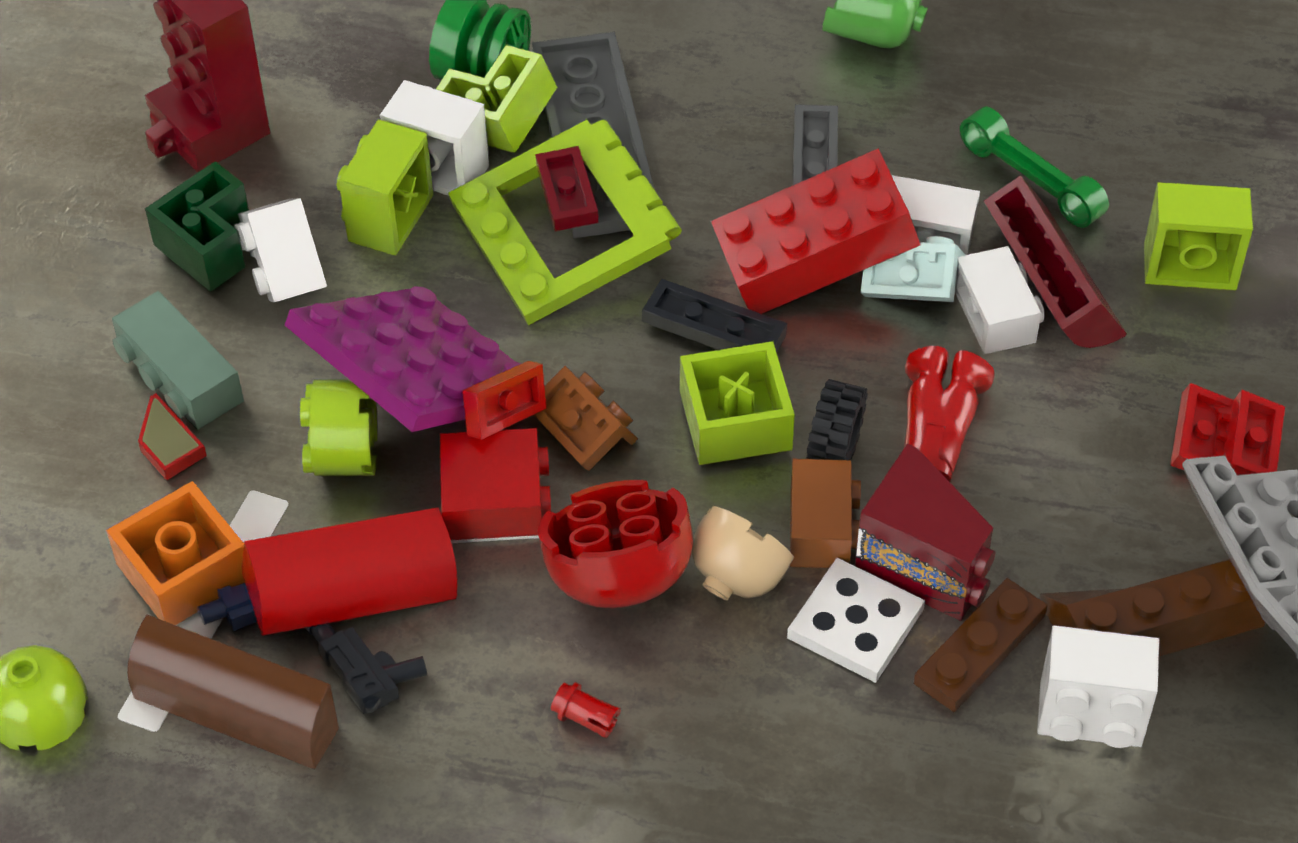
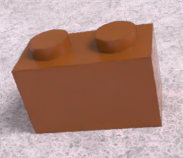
M792 460L790 552L794 559L790 567L830 568L836 558L850 564L851 549H857L860 520H852V509H860L861 481L851 480V460Z

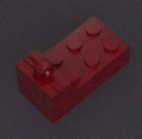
M157 0L154 2V11L162 23L164 32L161 35V43L170 59L171 67L168 68V75L171 81L145 95L146 104L150 108L149 116L152 125L151 128L145 131L149 150L157 158L177 151L199 172L214 161L218 163L271 134L248 6L242 0Z

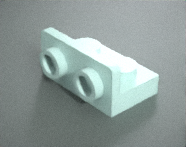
M938 236L927 237L926 243L920 242L918 247L864 269L861 294L865 297L954 302L958 257L965 256V254L956 244H953L954 241L952 239Z

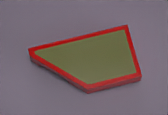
M155 393L150 396L138 443L143 455L168 480L203 459L207 454L205 446L158 394Z

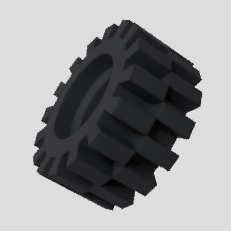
M832 379L826 381L825 387L821 391L820 401H818L815 417L813 416L811 424L813 426L809 433L808 441L810 442L807 446L806 459H852L856 450V443L859 440L860 428L863 425V415L866 411L867 388Z

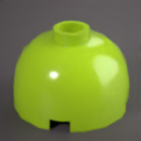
M37 645L18 647L0 657V742L15 750H20L19 745L26 747L35 745L37 751L50 749L67 740L81 726L85 717L83 709L86 699L88 700L87 689L84 680L68 657L55 649Z

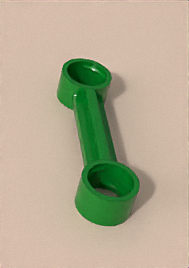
M982 107L961 122L959 129L961 138L965 146L973 154L984 158L993 153L1057 199L1061 213L1074 226L1086 228L1108 211V196L1096 180L1088 176H1080L1073 180L1012 137L1006 121L993 108Z

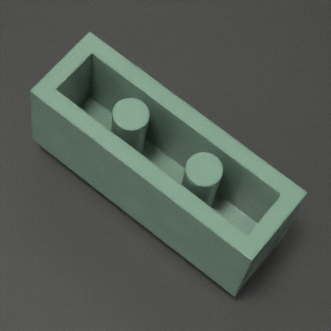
M159 291L112 318L117 336L113 339V345L124 362L129 363L132 361L138 367L143 381L152 391L158 388L164 394L167 405L179 419L185 417L199 430L244 402L239 375L235 368Z

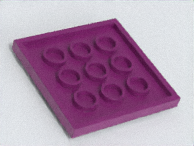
M420 286L392 292H381L358 298L350 297L346 300L329 303H315L311 306L290 309L285 322V326L411 432L465 420L462 390L521 364L515 362L502 352L494 340L482 336L472 328L464 316L451 311L438 301L435 293Z

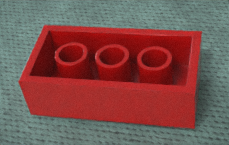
M879 148L711 221L747 308L760 314L920 246L910 213Z

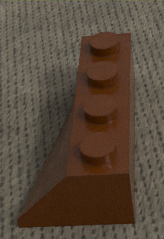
M1230 559L1124 589L1040 593L1039 599L1048 605L1046 614L1052 626L1159 638V657L1261 628L1266 623L1258 612Z

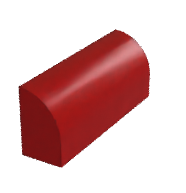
M439 507L244 541L242 575L262 636L457 598L455 556Z

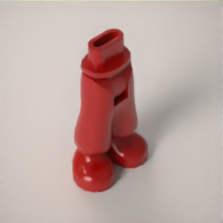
M927 346L912 351L906 360L905 372L913 383L907 397V430L904 448L907 443L917 447L951 483L952 474L956 467L964 438L978 407L977 395L985 393L992 387L995 372L985 359L975 353L966 350L958 351L953 359L950 385L943 389L942 382L946 377L949 364L948 351L941 346Z

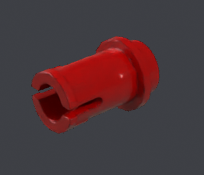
M564 682L558 689L551 705V710L558 713V719L564 722L568 718L602 737L608 738L618 721L614 717L620 715L621 709L581 691L582 685L577 682L572 686Z

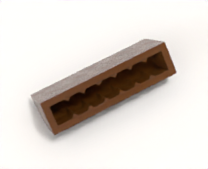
M146 615L142 621L131 647L127 669L128 681L134 699L315 770L339 729L330 684L150 615Z

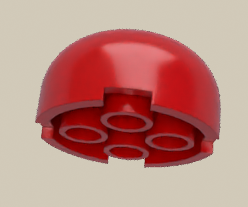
M647 480L608 482L580 490L570 495L572 504L556 514L547 511L539 523L538 534L544 562L554 583L565 594L576 601L600 608L629 607L661 595L681 577L689 563L693 548L692 526L685 497L673 487L667 492L649 489Z

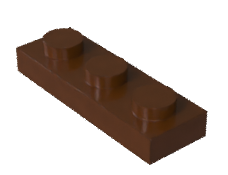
M1006 578L916 671L914 685L955 713L1046 616L1048 605L1009 578Z

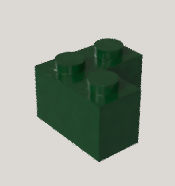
M216 161L145 208L153 245L210 292L245 268L239 232L234 228L235 224L241 223L238 213L249 211L244 183Z

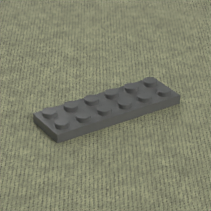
M615 32L532 42V52L542 55L557 86V89L544 108L551 138L585 120H588L591 125L600 120H607L621 140L622 146L627 149L641 169L642 175L647 178L654 188ZM584 162L598 209L599 223L571 228L573 238L629 231V227Z

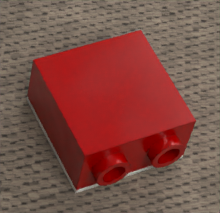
M537 428L500 430L483 439L467 436V432L440 434L441 513L451 543L539 538L538 526L542 516L547 511H551L550 486H540V476H549L548 447H538Z

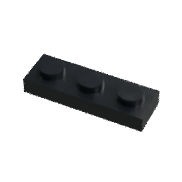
M665 279L660 280L642 309V322L719 350L773 341L777 353L787 335L786 322Z

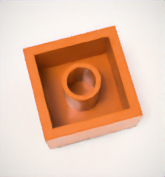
M193 481L106 530L117 566L158 619L173 625H177L197 613L198 606L219 599L218 589L229 585L232 588L245 583L242 575L244 543Z

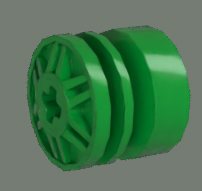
M446 0L439 11L430 41L429 65L434 78L442 80L447 71L453 69L485 78L505 45L529 51L531 40L530 15L527 10L520 8L509 9L507 5L495 3L490 8L486 0Z

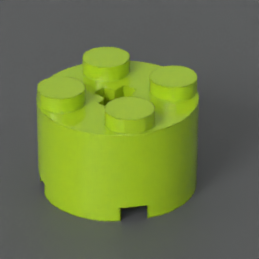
M323 379L307 383L305 398H301L300 401L301 427H309L308 444H303L302 450L303 472L314 473L315 476H374L377 455H371L370 447H374L375 441H378L377 402L349 379Z

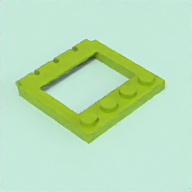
M585 120L448 192L452 205L528 326L671 250L670 241L677 238L682 232L681 227L667 207L663 205V201L650 182L642 175L641 169L632 156L622 146L621 140L607 120H600L592 125L588 120ZM579 146L583 161L634 236L554 278L502 196L539 177L535 154Z

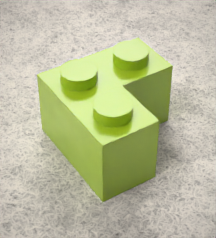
M505 45L485 78L449 69L436 90L484 104L487 146L516 153L557 89V86L541 54Z

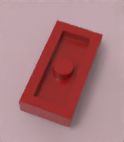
M526 361L462 390L467 436L483 439L547 409L543 365L537 362Z

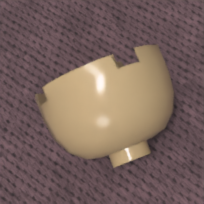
M712 506L707 514L703 516L693 536L692 556L696 568L706 577L702 585L708 591L724 600H728L731 594L743 598L760 597L774 589L786 574L794 556L770 534L766 533L762 537L750 529L753 524L750 521L726 509Z

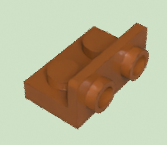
M564 366L545 385L547 409L534 414V416L581 466L590 471L622 437L631 445L638 440V437L628 428L633 419L615 401H612L607 406L599 398L605 390L588 373L584 372L578 377L568 367Z

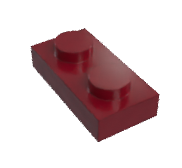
M579 146L535 154L536 167L554 231L599 223L598 209Z

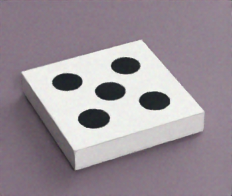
M836 558L788 627L787 638L876 683L923 612L925 600Z

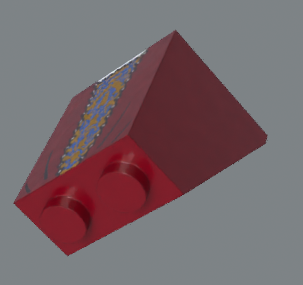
M907 443L860 514L855 566L925 600L926 605L962 621L971 605L976 607L981 605L990 586L991 580L985 578L990 570L996 551L990 549L993 527L917 447Z

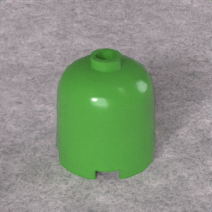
M836 0L834 8L827 6L822 31L877 47L891 49L903 44L909 37L912 29L920 32L928 7L922 6L921 0Z

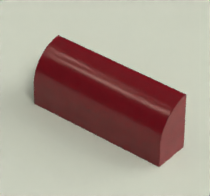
M1021 175L984 200V203L1054 318L1074 344L1085 348L1101 347L1127 335L1049 209Z

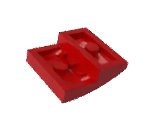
M1190 383L1181 395L1170 466L1184 470L1182 463L1186 459L1226 456L1236 476L1277 472L1285 406L1245 390H1241L1234 399H1230Z

